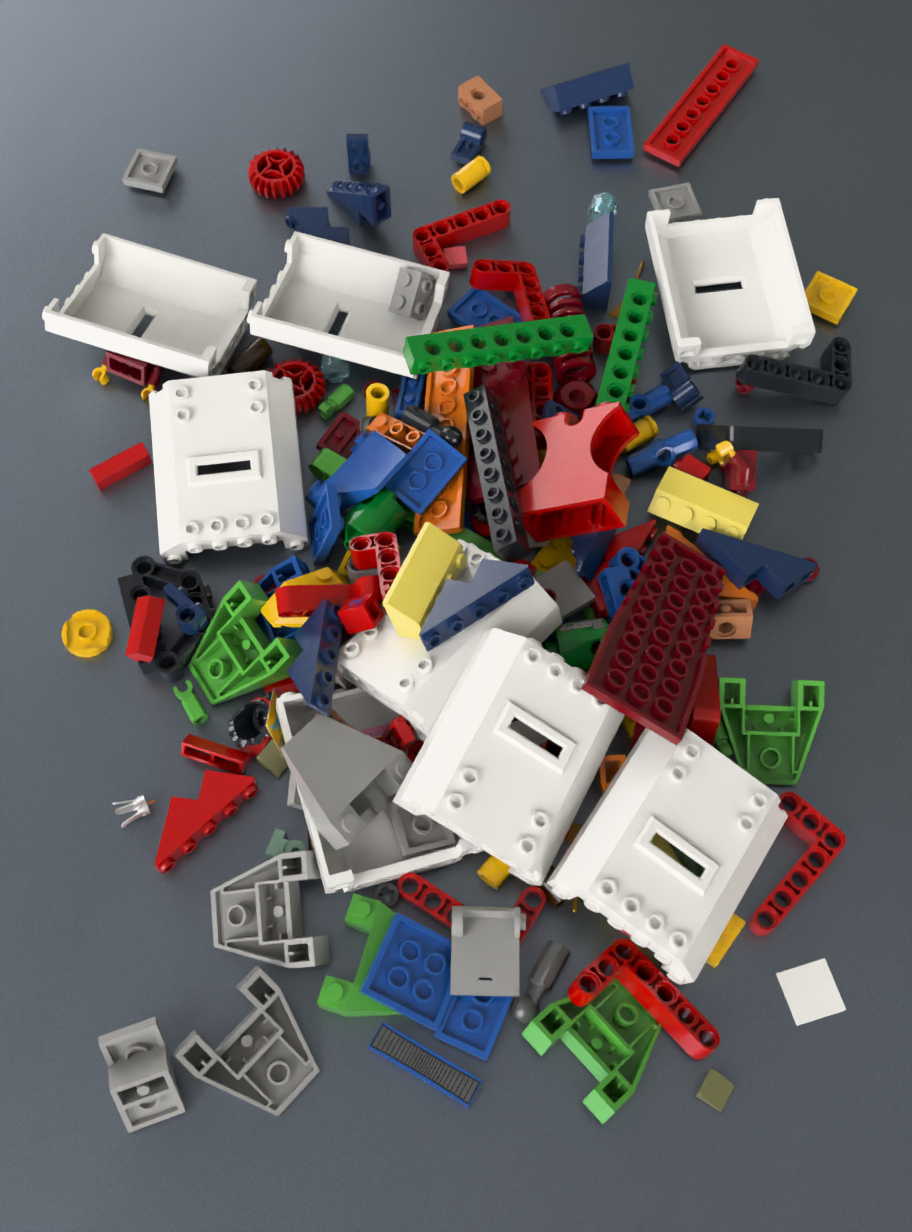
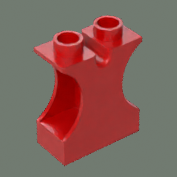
M599 403L596 407L583 410L581 420L572 413L559 412L553 415V417L532 421L531 426L535 428V431L547 445L546 456L541 468L533 479L518 491L525 529L536 542H543L626 527L629 501L612 479V470L623 449L639 436V430L621 403Z

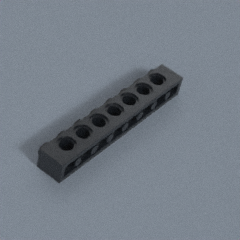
M483 384L463 394L493 549L505 562L513 563L531 555L498 399Z

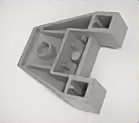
M320 713L280 748L317 830L335 850L349 845L368 826L349 804L373 780L377 782L388 796L398 792L413 764L403 751Z
M314 850L281 853L210 890L214 947L289 969L330 964L328 935L303 937L299 881L321 879Z
M255 966L236 986L255 1008L214 1050L193 1030L173 1051V1054L196 1078L279 1116L318 1074L319 1069L281 989L260 967Z

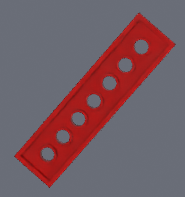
M723 44L646 140L643 150L680 167L757 68L759 59ZM674 141L676 142V144H670L668 142Z

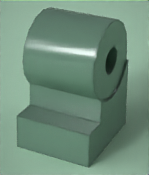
M275 828L265 854L269 860L281 853L305 851L307 847L300 840H287L286 831Z

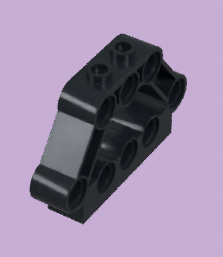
M145 555L137 557L132 562V574L118 578L130 629L137 597L153 596L149 587L163 590L169 582L177 588L179 586L184 588L190 595L189 599L192 602L196 603L198 601L205 607L208 612L206 616L209 624L216 613L215 606L210 607L209 600L213 599L209 585L204 586L200 574L195 570H180L155 562L153 558ZM150 570L148 573L142 574L144 571ZM191 584H196L192 588H187ZM160 624L154 658L150 663L138 661V664L144 675L158 671L165 682L176 683L183 678L185 669L188 667L203 636L207 632L206 630L199 631L193 635L182 632L167 649V644L160 632L162 624ZM175 664L173 668L165 669L167 665Z

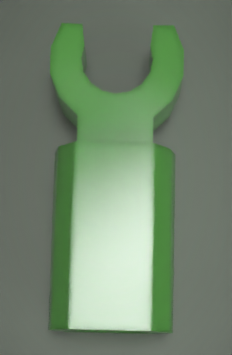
M343 383L328 397V401L323 402L318 407L322 411L319 416L325 421L329 420L335 411H340L355 397L353 389Z
M186 680L188 689L185 692H180L176 686L173 687L177 698L182 700V706L192 724L198 726L207 721L209 715L199 697L194 694V687L191 681Z
M720 716L719 726L712 746H715L716 750L730 759L729 756L732 755V750L727 743L729 737Z

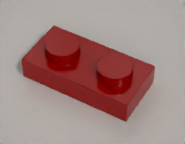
M403 716L394 719L381 735L386 744L403 751V753L415 740L414 729L409 722L404 720Z

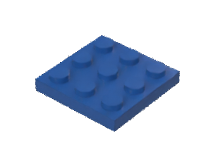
M397 912L391 920L359 993L436 1031L452 997L450 995L451 940Z

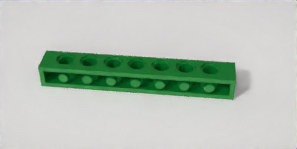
M629 278L595 407L602 402H620L627 414L629 413L631 403H627V398L633 397L635 384H632V379H637L640 365H636L637 360L642 361L645 347H642L641 343H646L649 329L645 327L646 324L651 325L654 311L650 310L651 306L655 307L658 293L654 292L656 283Z
M585 314L408 336L405 340L403 354L410 375H423L436 371H450L458 368H472L480 365H495L503 362H517L525 359L582 353L588 350L594 336Z

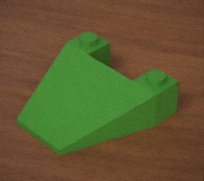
M239 580L223 597L206 630L207 633L203 636L188 665L211 705H217L289 678L288 668L303 651L298 642L293 639L277 637L272 643L269 642L255 620L261 613L263 605L269 600L257 583Z
M718 677L720 716L729 737L727 742L731 747L735 763L763 784L797 785L824 709L825 681H791V706L745 705L746 678Z
M353 894L345 917L346 925L348 928L369 934L354 983L326 975L317 1001L320 1009L345 1017L402 1015L359 993L395 914L381 901Z
M615 979L587 1006H576L570 1001L569 997L551 1003L529 1023L522 1035L541 1056L559 1039L563 1041L600 1082L582 1102L604 1124L634 1094L662 1026Z

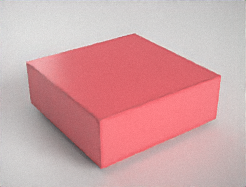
M465 246L444 248V255L449 262L450 270L468 268Z

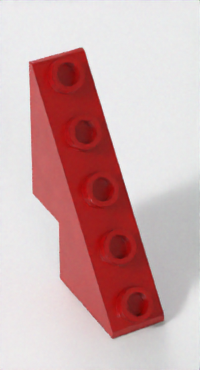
M655 519L615 534L592 581L589 582L585 576L581 577L596 597L595 601L589 605L593 608L597 619L604 616L609 617L597 576L605 568H609L610 559L624 547L634 548L639 555L644 557L648 549L646 547L647 542H653L659 530L655 527ZM621 559L622 563L628 567L627 562Z
M205 770L198 800L172 796L154 864L158 872L167 873L173 869L176 861L183 854L187 855L192 852L201 838L211 835L217 829L218 823L225 817L229 818L234 815L239 808L238 806L244 800L253 798L259 791L255 777Z

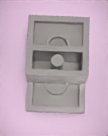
M156 1016L98 1037L99 1047L108 1064L109 1091L128 1133L186 1112L184 1100L176 1084L174 1059Z

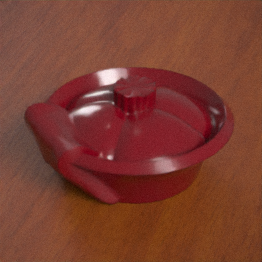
M584 380L573 381L558 388L553 395V401L582 416L583 410L595 407L599 393L595 391L592 384Z

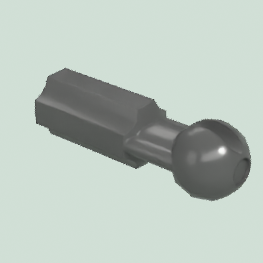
M548 940L529 975L531 984L525 995L517 997L513 1002V1016L519 1022L530 1023L539 1014V1001L543 993L551 991L571 954L563 945Z

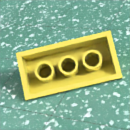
M669 466L656 489L647 512L699 534L704 528L743 540L759 503Z
M430 522L424 523L382 602L398 635L420 640L419 633L446 580L457 581L461 571L467 564V556L460 542Z

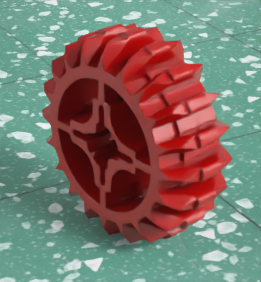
M276 147L275 150L268 148L267 152L260 151V155H254V159L250 161L248 167V179L254 192H258L260 196L265 195L267 199L270 197H274L275 200L277 197L285 199V195L292 196L293 191L299 192V188L303 186V180H305L304 164L300 160L299 155H295L293 151L288 152L286 148L279 150Z
M292 357L290 362H286L283 359L281 365L275 363L274 369H269L274 378L281 379L282 377H287L292 380L296 416L302 411L307 414V409L315 410V404L321 405V398H324L326 383L324 375L317 365L313 366L311 361L304 363L302 358L299 361H295Z

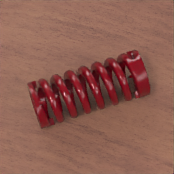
M559 284L547 289L543 293L551 318L585 314L581 301V292L578 287L572 284ZM565 295H570V296H571V297L561 298V299L556 300L555 302H553V301H554L555 299H557L558 297L565 296ZM591 344L588 350L582 353L552 356L556 380L559 384L565 385L581 380L590 382L596 376L597 369L593 360L594 355L591 350ZM583 367H587V368H585V369H583V370H581V371H576V372L566 371V370H575V369H580V368H583Z

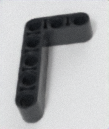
M835 337L822 353V370L751 354L744 359L737 369L736 378L745 385L829 404H837L852 386L851 345L845 338Z
M696 424L695 437L697 438L698 448L716 449L715 446L722 441H728L732 444L734 450L821 453L823 429Z

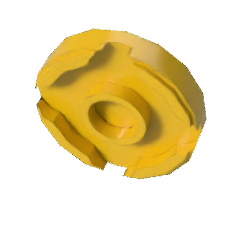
M85 609L71 615L72 618L64 623L61 633L63 643L70 653L78 657L89 658L99 655L112 642L114 633L112 624L107 616L98 610Z

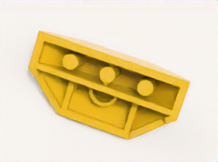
M325 567L285 581L280 587L288 585H336L350 583L343 575L329 567ZM275 593L261 608V613L274 628H281V626L302 627L309 618L279 617Z

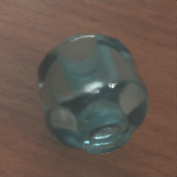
M608 192L595 195L587 210L590 221L592 222L608 212H614L615 217L619 209L616 197Z
M322 354L321 372L328 381L339 383L349 376L351 369L350 361Z

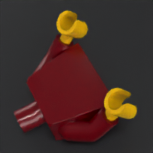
M107 351L101 362L103 364L102 367L95 368L92 375L102 385H106L109 382L110 378L106 373L107 371L141 386L148 384V388L143 389L141 392L142 399L145 402L147 396L155 390V387L158 388L163 367Z
M722 441L715 446V450L707 454L706 460L711 466L717 463L721 466L719 469L725 473V490L747 498V494L752 493L756 488L757 450H734L730 442Z

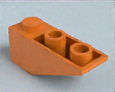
M382 412L366 427L368 432L377 431L406 454L411 451L425 434Z

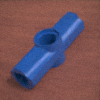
M659 385L644 394L633 395L628 402L631 403L628 415L633 423L672 403L673 398L670 395V390L666 385Z
M687 429L664 440L655 439L648 447L625 457L627 468L634 477L659 465L663 467L669 466L675 458L698 449L697 438L691 429ZM665 449L664 453L658 456L660 451Z

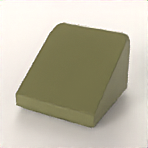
M272 738L256 759L259 765L277 778H280L288 768V764L285 758L283 759Z
M710 1068L695 1096L722 1112L735 1085L716 1070Z

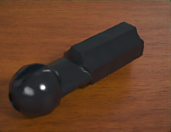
M413 404L407 406L406 410L402 413L401 421L423 433L431 429L453 448L461 445L463 437L458 427L442 425V422L437 417Z

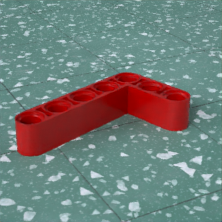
M502 199L416 228L413 231L412 240L413 251L419 263L450 272L449 262L443 253L444 248L454 247L507 228L510 225V203Z
M477 259L474 261L469 279V284L473 288L479 290L513 291L522 322L551 318L534 265L525 261Z
M791 791L784 792L779 796L781 802L778 806L780 809L785 810L782 806L783 802L790 804L793 811L785 810L788 817L783 825L809 845L810 848L751 915L749 927L757 936H767L779 925L846 844V837L841 829L802 797ZM803 820L810 821L814 825V829L807 828ZM825 838L832 839L836 847H830L826 843ZM809 857L816 858L819 861L820 867L813 866L809 862ZM792 876L799 877L803 882V886L795 885L792 881ZM775 896L783 897L786 900L787 906L778 905ZM758 916L767 917L770 926H762L758 921Z
M406 873L399 878L398 891L400 898L452 933V922L449 920V916L452 914V906L465 905L415 873ZM408 883H414L418 888L414 893H406L403 890L404 886ZM536 886L526 888L513 906L520 907V913H526V930L520 931L519 948L545 906L546 896ZM530 896H534L539 900L540 904L537 907H530L526 904L525 900ZM435 897L441 901V904L437 908H429L426 905V901Z
M619 938L580 972L568 988L570 1001L576 1006L584 1007L590 1004L617 979L693 1059H705L720 1044V1035L716 1028L629 939ZM581 986H584L588 992L583 990Z

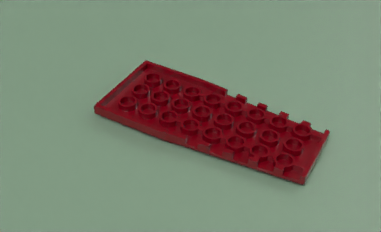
M510 316L479 327L510 324L515 322L513 316ZM519 360L517 362H503L495 365L474 366L473 389L485 384L498 399L518 492L533 479L541 468L535 428L531 426L532 421H534L525 361ZM470 432L466 487L473 505L483 503L484 498Z
M663 532L657 539L606 629L581 689L671 743L677 745L681 742L702 683L708 657L705 654L711 644L710 632L715 627L716 620L714 615L719 608L720 602L718 598L719 594L723 591L724 584L722 580L727 570Z

